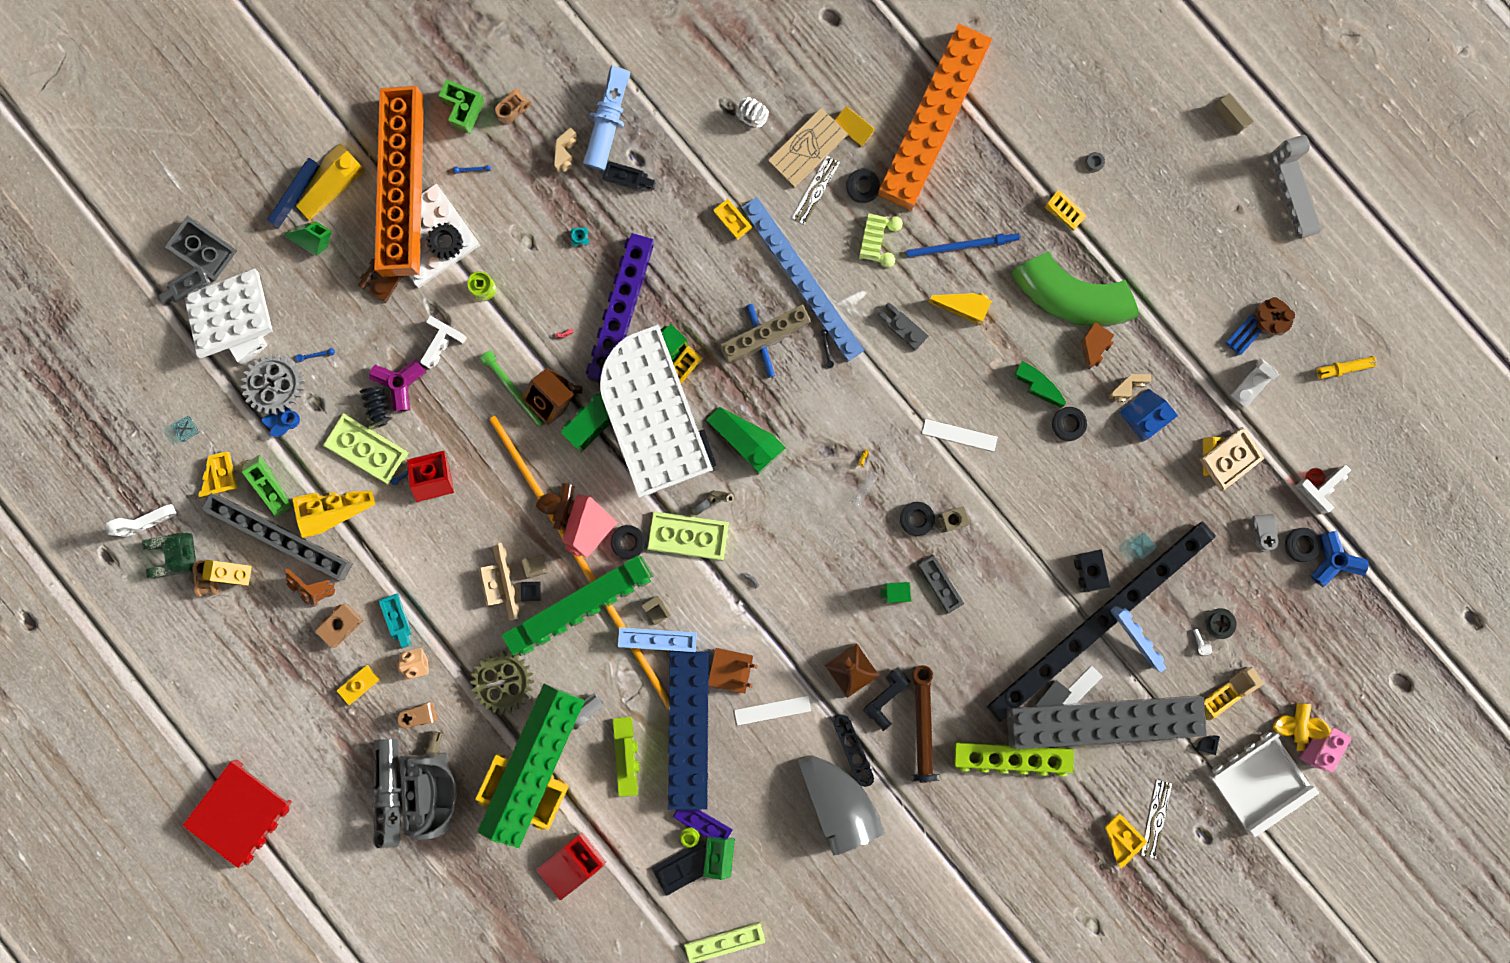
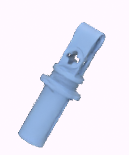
M611 66L603 99L597 103V112L589 114V117L594 121V126L583 161L585 166L605 171L615 130L618 127H624V123L619 120V117L623 113L620 105L630 76V71ZM615 91V95L618 97L612 99V95L609 93Z

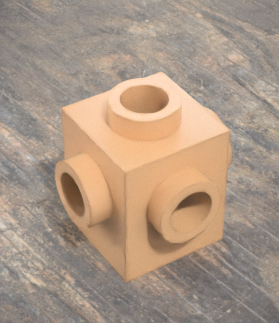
M422 647L399 654L397 669L406 680L429 674L428 659Z

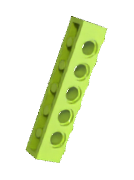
M954 742L953 766L958 767L959 771H970V768H977L978 772H989V769H997V773H1009V770H1016L1017 774H1028V771H1036V775H1048V772H1056V776H1067V773H1073L1074 749L1064 747L1013 749L1009 748L1007 744ZM973 752H977L979 755L976 762H971L969 759L970 754ZM992 753L998 755L996 763L989 762V756ZM1012 754H1016L1018 760L1015 764L1011 765L1009 757ZM1035 755L1037 762L1035 765L1030 766L1028 759L1030 756ZM1055 756L1056 764L1050 767L1048 759Z

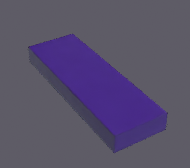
M676 810L673 815L674 819L690 828L696 829L698 833L707 838L712 836L726 839L729 838L733 831L729 826L701 810Z

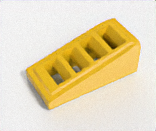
M1059 190L1044 207L1073 231L1086 217ZM1059 200L1060 204L1056 207L1054 204ZM1063 205H1065V206H1066L1065 210H1064L1063 212H1061V211H1060L1061 207H1062ZM1069 210L1073 211L1068 218L1065 216ZM1075 214L1078 215V218L1074 222L1070 221Z
M690 346L686 347L673 363L676 373L680 377V384L685 381L703 359ZM689 354L695 361L692 362L686 355ZM684 360L690 367L687 368L681 361ZM679 366L685 373L682 374L676 367Z
M1231 682L1226 683L1204 698L1206 720L1214 719L1241 699V696ZM1225 690H1227V692L1229 693V695L1232 697L1231 700L1228 698V696H1227L1226 693L1224 692ZM1218 695H1220L1223 698L1225 704L1222 702ZM1213 699H1214V701L1216 702V704L1218 705L1219 708H1217V707L1215 706V704H1214L1213 701H1212Z

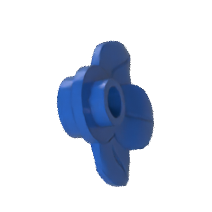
M286 407L284 413L278 410V415L272 413L262 418V422L271 428V436L280 437L289 429H294L299 425L300 416L297 412Z

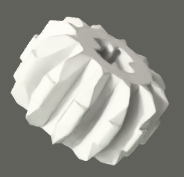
M750 97L743 98L736 110V115L744 124L754 128L762 127L769 113L765 105Z

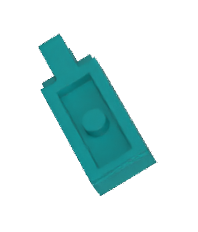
M396 593L379 600L391 637L395 641L399 640L402 648L411 646L409 635L412 634L411 627L399 594Z

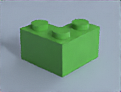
M446 79L439 98L443 104L453 107L448 121L453 128L470 134L485 100L481 93Z

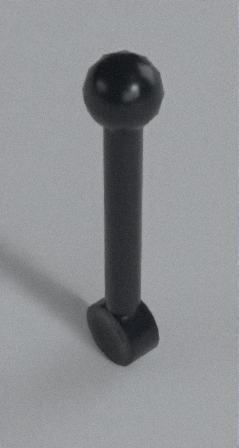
M821 330L820 335L823 337L828 361L826 366L833 368L834 362L831 361L826 337L827 331Z

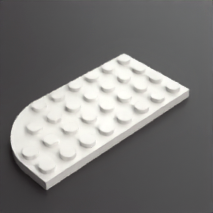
M659 325L624 338L612 350L604 364L600 387L602 399L638 496L641 498L711 472L713 469Z

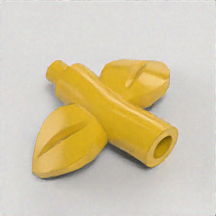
M1297 703L1295 717L1283 715L1273 724V729L1278 734L1286 737L1294 735L1297 751H1305V744H1309V738L1313 740L1325 739L1331 732L1329 726L1322 719H1309L1310 704Z

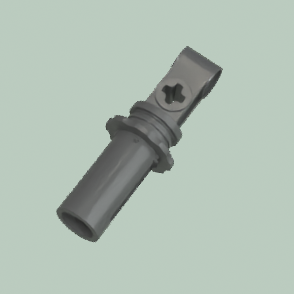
M398 739L374 740V790L367 791V794L374 795L375 802L372 803L374 808L373 843L378 849L396 848L400 843L399 806H401V802H399V794L402 793V788H399Z

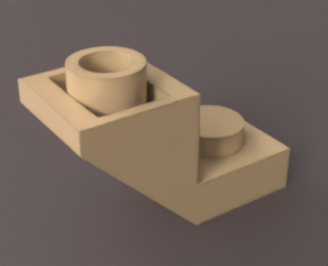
M569 128L556 140L554 166L559 174L562 171H567L573 163L571 155L565 150L573 147L578 139L572 128Z
M1151 374L1129 375L1108 395V399H1114V402H1126V399L1132 397V384L1135 388L1145 387V385L1151 382Z

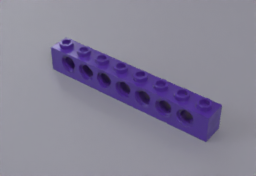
M631 233L630 238H627L625 241L624 249H626V252L619 261L620 272L619 274L616 273L613 284H615L614 291H610L608 302H610L609 308L604 310L602 317L604 324L603 327L598 329L597 338L599 340L597 345L593 346L591 352L593 360L592 363H588L586 368L587 377L591 381L601 382L603 367H599L598 362L601 359L607 360L612 350L627 336L655 244L651 238ZM632 253H641L638 259L631 258ZM628 270L635 271L633 277H627L625 274ZM627 287L630 289V292L627 295H621L620 291L622 288ZM618 305L624 306V311L621 313H616L614 310ZM612 323L619 324V328L616 331L609 330V326ZM607 341H612L613 347L611 349H605L603 347L604 343Z

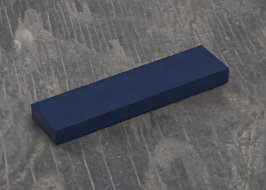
M311 158L306 160L267 221L275 227L280 228L317 172L319 165Z

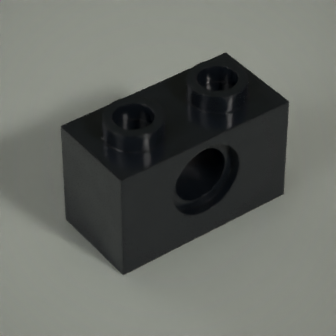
M1102 549L1075 555L1074 566L1076 570H1079L1080 578H1078L1080 589H1083L1084 592H1090L1110 587ZM1089 566L1095 569V574L1092 577L1087 574Z

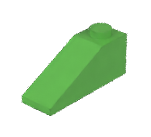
M260 455L243 464L242 473L275 517L293 507L273 472Z

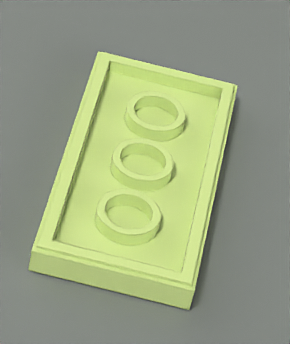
M344 413L323 444L324 447L387 485L391 483V479L394 478L409 452Z
M653 511L647 550L723 560L729 522Z

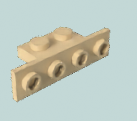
M502 543L493 546L497 565L482 567L478 570L486 606L505 603L508 619L513 621L518 619L519 608L515 604L513 597L515 596V589L509 579L511 571L509 566L506 565L507 553L505 548L502 547Z

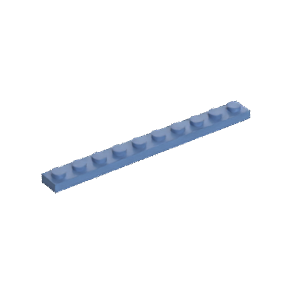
M758 197L742 207L743 212L846 360L849 362L864 352L858 340Z

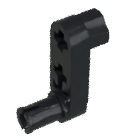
M899 667L895 668L885 677L890 686L863 709L865 714L870 719L872 718L882 731H885L892 725L882 713V707L911 682Z

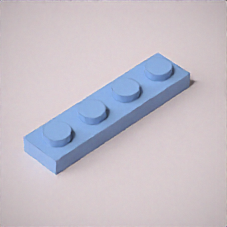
M1118 606L1110 610L1150 666L1160 673L1164 671L1166 666L1162 662L1164 661L1163 657L1152 649L1153 643L1141 634L1143 630L1137 623H1133L1131 613L1126 608L1121 609Z
M619 627L618 647L696 652L697 633Z

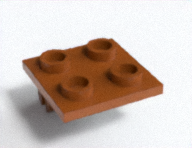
M289 568L285 570L286 585L293 592L297 590L301 594L300 598L307 605L311 603L315 607L317 602L323 598L331 597L335 594V584L327 585L330 583V579L306 585Z
M715 648L708 686L745 694L747 687L753 688V684L748 683L751 668L757 669V665L752 664L753 655Z

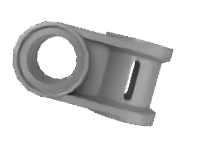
M1274 514L1252 516V529L1254 531L1256 548L1261 552L1275 549L1278 545ZM1264 540L1269 541L1270 544H1264Z

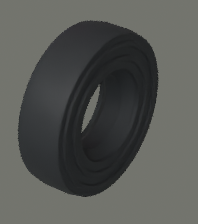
M869 169L854 171L850 174L846 183L849 197L858 203H868L874 200L880 189L878 176ZM861 179H865L870 183V190L861 193L856 189V183Z
M1075 407L1060 409L1052 419L1054 433L1065 441L1079 439L1087 428L1085 414ZM1065 417H1073L1076 420L1077 426L1075 430L1067 431L1063 428L1062 422Z
M912 502L902 510L900 523L908 534L923 536L933 528L935 515L931 507L926 503ZM918 511L924 515L925 522L923 525L914 526L910 522V516L913 512Z
M623 525L612 534L611 548L618 557L627 560L639 556L645 548L644 534L633 525ZM625 535H632L635 538V546L630 550H626L621 546V539Z
M1309 528L1294 529L1285 539L1287 554L1298 562L1314 560L1322 548L1319 535ZM1301 537L1308 539L1310 542V548L1307 552H1300L1296 547V542Z

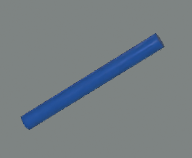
M747 305L746 308L752 328L759 326V321L754 305ZM764 347L760 350L767 376L771 378L775 376L767 347Z

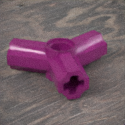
M417 359L398 373L375 364L369 373V380L390 388L393 412H407L411 410L408 388L427 372ZM397 379H402L400 387H395Z

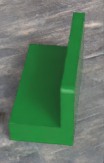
M712 836L707 838L703 877L718 880L731 878L735 838L724 839Z

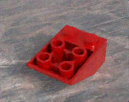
M581 832L537 868L536 871L561 901L604 867L606 861L584 833Z

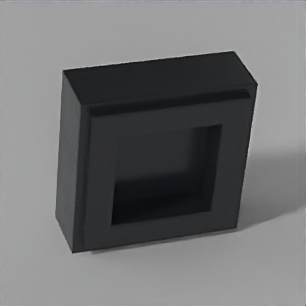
M521 582V601H541V582Z

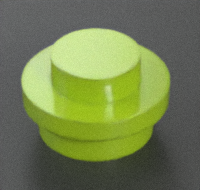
M689 827L682 830L680 841L684 846L693 847L699 842L700 836L696 829Z

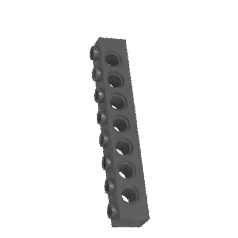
M210 493L201 509L337 580L344 581L353 565L352 562L219 494Z

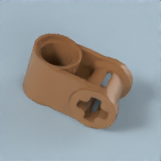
M515 88L496 106L495 110L498 120L505 125L512 123L530 107L531 101L526 99L518 88ZM503 111H509L508 115H501Z
M205 560L196 561L193 565L195 595L197 597H201L204 594L218 595L219 582L202 579V565L205 563Z
M433 702L403 711L398 716V723L403 728H411L438 721ZM407 715L412 717V720L409 722L404 720Z

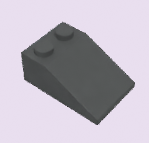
M189 215L185 217L165 245V248L195 268L202 266L206 275L216 281L237 252L235 248Z

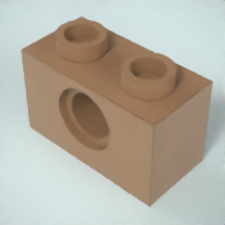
M349 604L337 605L332 610L333 614L328 619L324 618L318 624L319 628L315 631L331 648H337L364 621ZM338 619L342 622V627L339 630L335 627V622Z

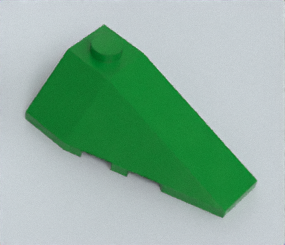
M721 407L706 419L758 474L786 449L773 434Z

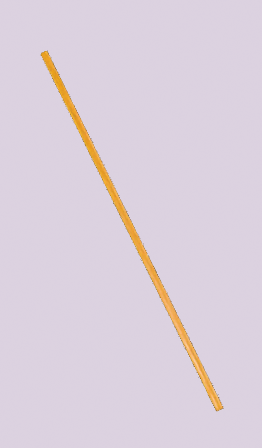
M491 417L489 421L539 500L544 495L497 417ZM547 514L552 521L554 514ZM562 524L561 530L557 531L563 539L565 528ZM574 554V559L589 583L595 581L596 578L582 556L577 557ZM613 605L605 607L618 630L619 627L626 628ZM630 648L669 711V696L640 649Z

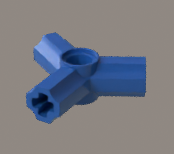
M1337 530L1319 535L1326 557L1321 565L1310 575L1316 584L1325 587L1340 570L1365 576L1369 567L1368 559L1344 553ZM1335 556L1339 558L1340 562L1338 565L1334 562Z

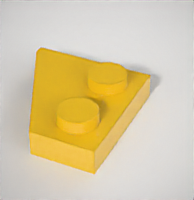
M226 451L208 456L207 469L203 475L202 480L204 482L202 490L199 491V497L203 498L209 496L210 493L220 494L238 489L230 452Z
M1117 813L1104 826L1117 865L1121 869L1148 842L1120 813Z

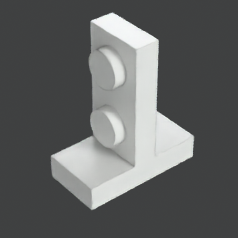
M432 316L428 318L427 323L439 331L420 362L429 369L438 363L440 359L439 354L449 344V337L462 344L467 338L464 334Z
M1262 358L1256 362L1257 366L1231 394L1234 399L1246 408L1272 379L1275 380L1279 376L1277 370Z
M1347 465L1339 466L1317 487L1308 479L1300 481L1296 487L1321 514L1329 513L1334 507L1325 497L1334 491L1333 487L1337 483L1341 484L1348 478L1347 474L1351 469Z

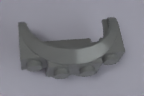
M429 752L423 755L400 756L404 835H411L412 840H423L450 832V818L456 806L457 789L452 771L447 766V753ZM428 813L426 819L424 820V814Z

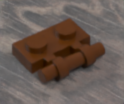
M374 258V260L371 259L366 273L361 275V281L358 286L365 289L367 284L372 285L369 293L387 303L403 276L382 277L379 274L376 280L372 279L375 273Z

